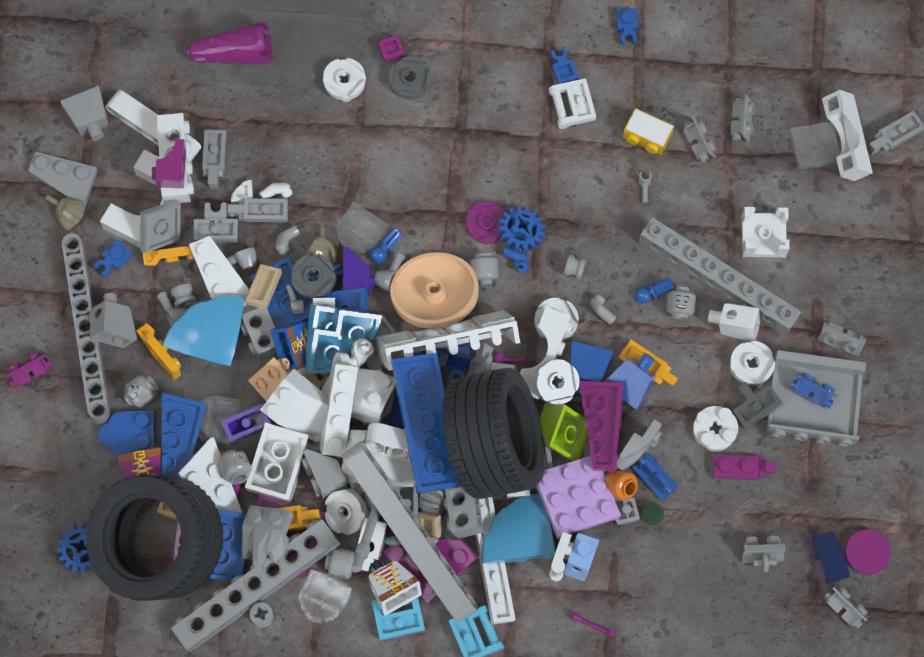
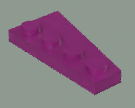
M579 381L593 469L595 471L617 472L624 384L623 382Z

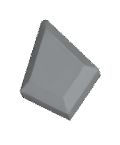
M614 497L621 517L615 520L617 525L640 520L635 498L619 500Z

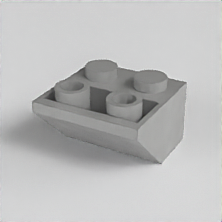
M309 449L303 450L304 458L301 459L307 476L312 475L313 477L310 480L317 497L321 495L323 501H326L331 493L341 489H348L347 480L336 459Z

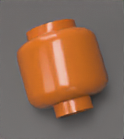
M617 468V472H609L605 478L607 489L613 497L619 500H628L637 492V478L627 470Z

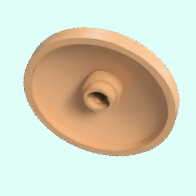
M435 252L419 255L403 264L392 279L390 293L393 307L402 319L417 327L437 329L451 326L461 321L473 310L479 296V285L476 273L466 261L452 254Z

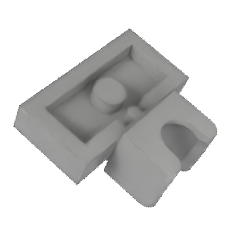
M225 202L221 203V209L218 212H213L210 203H205V219H194V242L208 236L211 237L214 243L238 242V219H228L227 204Z

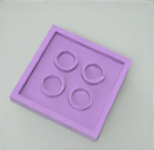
M591 456L543 471L540 483L536 486L557 539L561 538L563 532L571 535L621 517L615 499L605 485L606 477L604 472L593 469Z

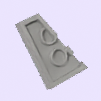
M35 151L28 171L29 174L59 191L66 198L83 201L85 203L84 207H86L98 169L94 166Z

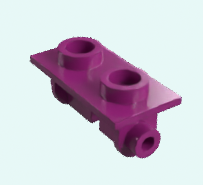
M38 351L27 357L28 362L22 365L18 362L7 368L9 372L5 375L6 377L12 376L9 382L13 388L16 386L19 388L31 381L32 379L28 374L30 371L33 372L35 377L50 371L49 368L53 366L49 359L44 361L43 357L47 356L45 352L40 354Z

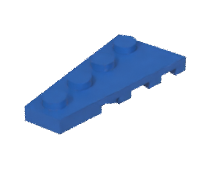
M162 393V475L178 476L177 473L193 457L206 403Z

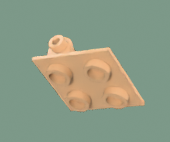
M273 358L248 381L267 401L288 375L286 370H288L290 362L287 358H280L278 360Z

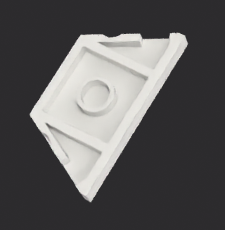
M214 437L209 438L177 474L180 478L188 479V481H192L195 485H199L201 489H204L206 494L214 501L216 508L242 513L232 484L224 479L219 467L221 455Z

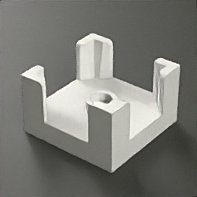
M744 207L741 215L742 257L786 258L790 249L789 239L786 240V223L789 217L788 208H777L775 214L754 213L755 207Z

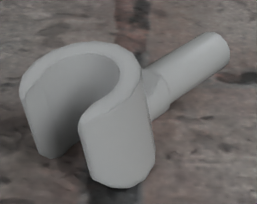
M640 172L638 183L642 186V203H648V186L651 184L652 173L649 172L648 179H643L641 176L642 172Z
M287 285L286 289L290 297L292 312L294 314L304 313L303 300H296L292 286Z

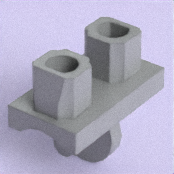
M755 536L746 537L742 562L753 563L754 566H762V571L768 572L769 565H777V562L784 561L785 544H781L779 536L767 537L766 544L759 545L758 538Z

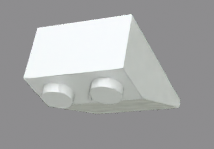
M358 368L351 417L368 424L380 423L396 392L394 377L377 370ZM330 375L321 390L328 397Z
M293 369L260 410L277 424L292 431L309 435V439L320 443L322 428L327 416L329 397Z
M265 423L251 466L252 471L245 485L246 490L291 503L302 466L301 459L304 458L303 450H306L309 435Z
M350 430L346 450L359 441L366 445L367 431ZM372 453L394 486L413 487L414 477L410 462ZM343 461L342 471L347 483H359Z

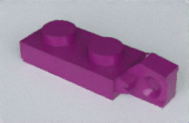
M713 456V479L758 480L759 478H764V474H775L776 462H764V457Z

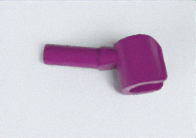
M497 353L492 358V362L502 364L504 362H523V357H509Z

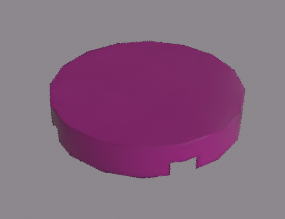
M491 201L480 202L474 205L466 217V230L470 237L482 244H493L500 241L503 234L497 233L500 227L498 223L502 219L503 213L506 212L505 209Z
M858 531L850 537L845 546V558L848 565L861 575L870 576L878 574L886 568L890 561L891 549L889 543L882 534L876 531Z

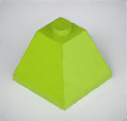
M545 403L539 420L546 445L571 462L579 460L588 437L586 419L565 404Z

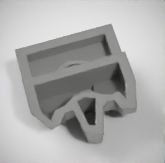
M654 419L643 437L636 433L633 434L618 459L619 469H627L637 462L642 455L646 454L649 448L654 449L662 435L660 431L662 424Z
M250 505L242 525V558L249 559L253 554V565L255 568L263 566L267 556H270L274 563L284 555L289 542L286 534L293 513L290 510Z

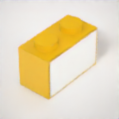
M635 108L624 129L623 138L632 145L638 144L644 147L649 153L662 155L673 133L674 125Z

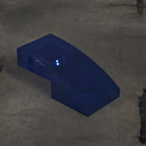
M833 531L811 538L827 583L831 584L851 577Z

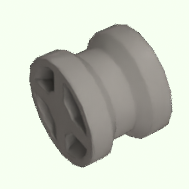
M569 254L564 275H574L576 279L581 280L586 259H577L574 255Z
M181 284L171 289V295L176 300L174 303L176 308H188L197 302L195 296L191 293L193 290L191 284Z
M263 602L256 603L250 609V618L255 626L265 628L273 622L274 614L268 604Z

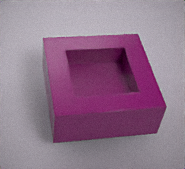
M398 35L378 41V46L385 63L405 57V51Z

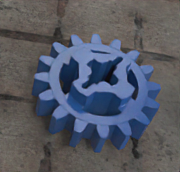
M520 206L517 207L516 211L512 207L509 208L508 213L504 212L501 217L502 219L498 223L500 227L497 233L503 234L500 241H507V248L511 245L514 246V252L518 248H521L522 253H525L527 248L533 251L535 246L540 245L545 235L543 232L545 225L540 224L543 218H536L537 212L530 213L529 207H526L525 211ZM511 222V228L508 230V223ZM533 229L535 230V235H534V237H532V235H533L532 230H533Z
M80 523L76 530L70 526L69 534L66 532L62 533L65 539L58 540L62 548L56 549L57 553L63 554L59 558L60 562H66L64 567L67 570L72 567L74 573L81 569L82 573L86 574L87 568L95 571L90 560L84 562L89 559L87 549L82 550L81 553L77 549L78 547L82 548L83 545L87 548V526L84 529ZM67 550L73 552V561L69 558Z

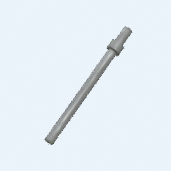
M374 504L361 542L357 544L354 553L356 557L352 569L355 572L361 571L364 560L368 558L370 552V541L380 514Z

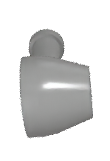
M254 247L247 248L226 259L231 265L238 263L243 270L251 269L256 266V251Z
M395 253L390 269L377 271L374 283L383 290L390 292L392 279L400 268L402 261H404L405 256L401 253Z
M161 292L157 295L158 301L161 302L166 312L170 326L186 313L185 308H173L167 292Z

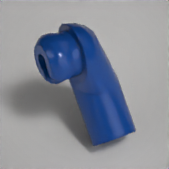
M505 247L502 256L512 259L518 272L524 273L528 271L529 262L525 253L519 250L514 252L513 248Z

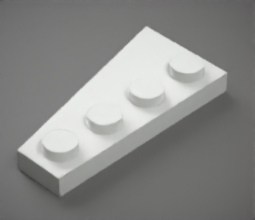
M210 236L189 244L211 299L222 295L244 297L242 315L258 308L246 305L245 299L249 292L248 287Z

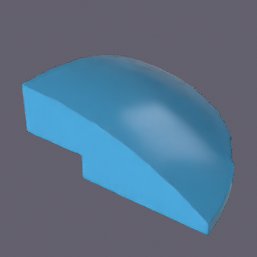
M222 295L216 296L215 299L206 302L200 301L192 305L178 321H174L162 345L187 355L231 366L241 324L244 297Z
M311 303L306 343V373L320 374L331 372L333 358L337 352L347 353L351 357V350L355 341L366 339L372 342L378 331L382 315Z
M540 494L523 496L514 500L506 508H503L492 520V525L488 534L484 537L482 546V564L526 562L529 559H547L554 556L555 548L551 526Z

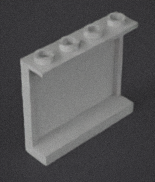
M777 350L774 356L775 368L772 373L771 387L783 405L768 415L766 433H772L774 437L794 436V439L805 441L808 438L816 439V442L822 444L837 442L843 447L855 445L859 440L857 431L862 378L866 369V362ZM805 372L815 378L814 382L820 386L825 383L835 388L833 393L838 396L831 397V400L834 401L831 408L825 407L824 409L812 402L811 399L815 394L813 392H810L808 398L793 392L790 386L793 380H799V377L795 375H802Z

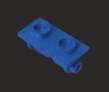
M805 372L802 375H795L799 377V380H793L790 386L793 392L805 398H808L810 392H813L815 394L811 399L812 402L824 409L825 407L831 408L834 402L831 400V397L838 396L833 393L835 388L825 383L820 386L814 382L815 378Z
M649 453L646 456L643 455L632 467L661 501L679 487Z

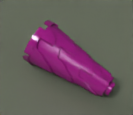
M257 22V24L238 27L236 30L217 33L215 36L196 39L187 47L188 57L198 63L271 64L270 60L273 59L271 35L264 33V30H269L268 24L266 22Z

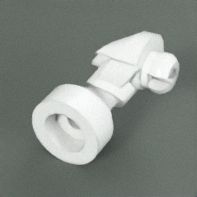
M358 339L353 344L351 357L347 353L337 352L333 362L354 364L359 368L373 354V345L366 339Z

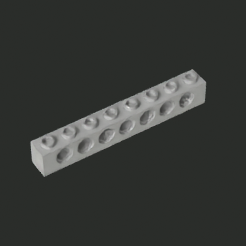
M652 217L642 231L639 244L733 304L759 308L760 321L783 336H787L801 314V311L655 218Z
M323 519L320 521L314 520L307 525L305 532L302 534L297 533L290 537L285 553L278 561L274 563L269 557L265 560L263 566L255 568L252 565L248 573L245 575L239 574L233 578L230 586L225 589L222 587L212 594V599L197 604L193 608L194 612L188 616L185 614L175 621L176 625L171 627L186 651L192 652L248 612L253 605L262 602L341 545ZM316 538V546L312 549H307V540ZM296 551L298 553L297 560L295 562H288V554ZM272 565L279 566V572L275 576L269 575V568ZM259 578L260 586L255 590H251V581ZM235 592L241 593V600L238 603H232L231 597ZM221 605L223 609L222 614L214 617L212 614L214 607ZM202 619L204 622L202 629L195 631V621Z

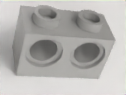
M257 308L243 314V323L240 324L244 336L249 335L251 342L248 345L252 355L257 354L259 360L276 354V348L270 332L275 326L268 310ZM259 320L262 322L257 328L250 326L253 321ZM262 340L270 341L267 347L259 346Z
M463 487L445 489L446 497L443 501L445 509L449 513V519H447L449 532L458 539L484 533L479 499L471 497L465 492ZM465 497L463 503L457 505L458 500ZM468 518L467 523L464 526H460L461 521Z

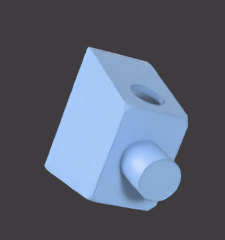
M577 533L563 575L585 582L599 540Z

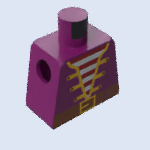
M162 446L117 455L125 478H130L133 475H162Z

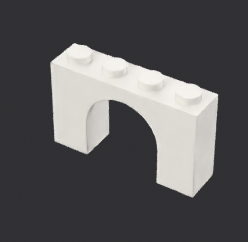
M144 150L133 167L137 176L156 185L155 180H152V167H156V159H159V157ZM111 203L100 220L102 228L140 248V215L131 214Z

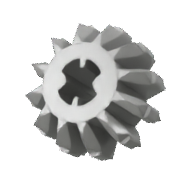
M445 489L421 493L418 498V508H420V511L442 515L443 511L446 510L443 501L446 497Z

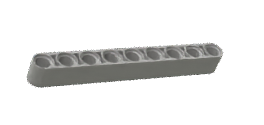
M70 233L63 238L62 249L87 410L94 423L105 424L111 417L100 342L89 338L90 330L86 332L81 331L84 325H90L91 311L94 307L86 252L81 238L77 234ZM78 243L75 249H68L71 244ZM76 263L82 264L79 269H77V270H73V269H72V266H73L74 264H76ZM78 284H85L83 289L75 290ZM82 304H87V305H88V307H87L86 310H84V311H79V310H78V308H79L80 305H82ZM87 346H95L92 352H84ZM90 367H98L95 373H87ZM95 387H100V388H101V391H100L99 394H96V395H92V394H91V391H92L93 388H95ZM98 408L105 409L102 415H94V412Z
M359 441L342 453V459L453 618L457 622H461L476 612L478 606L367 446L362 441Z

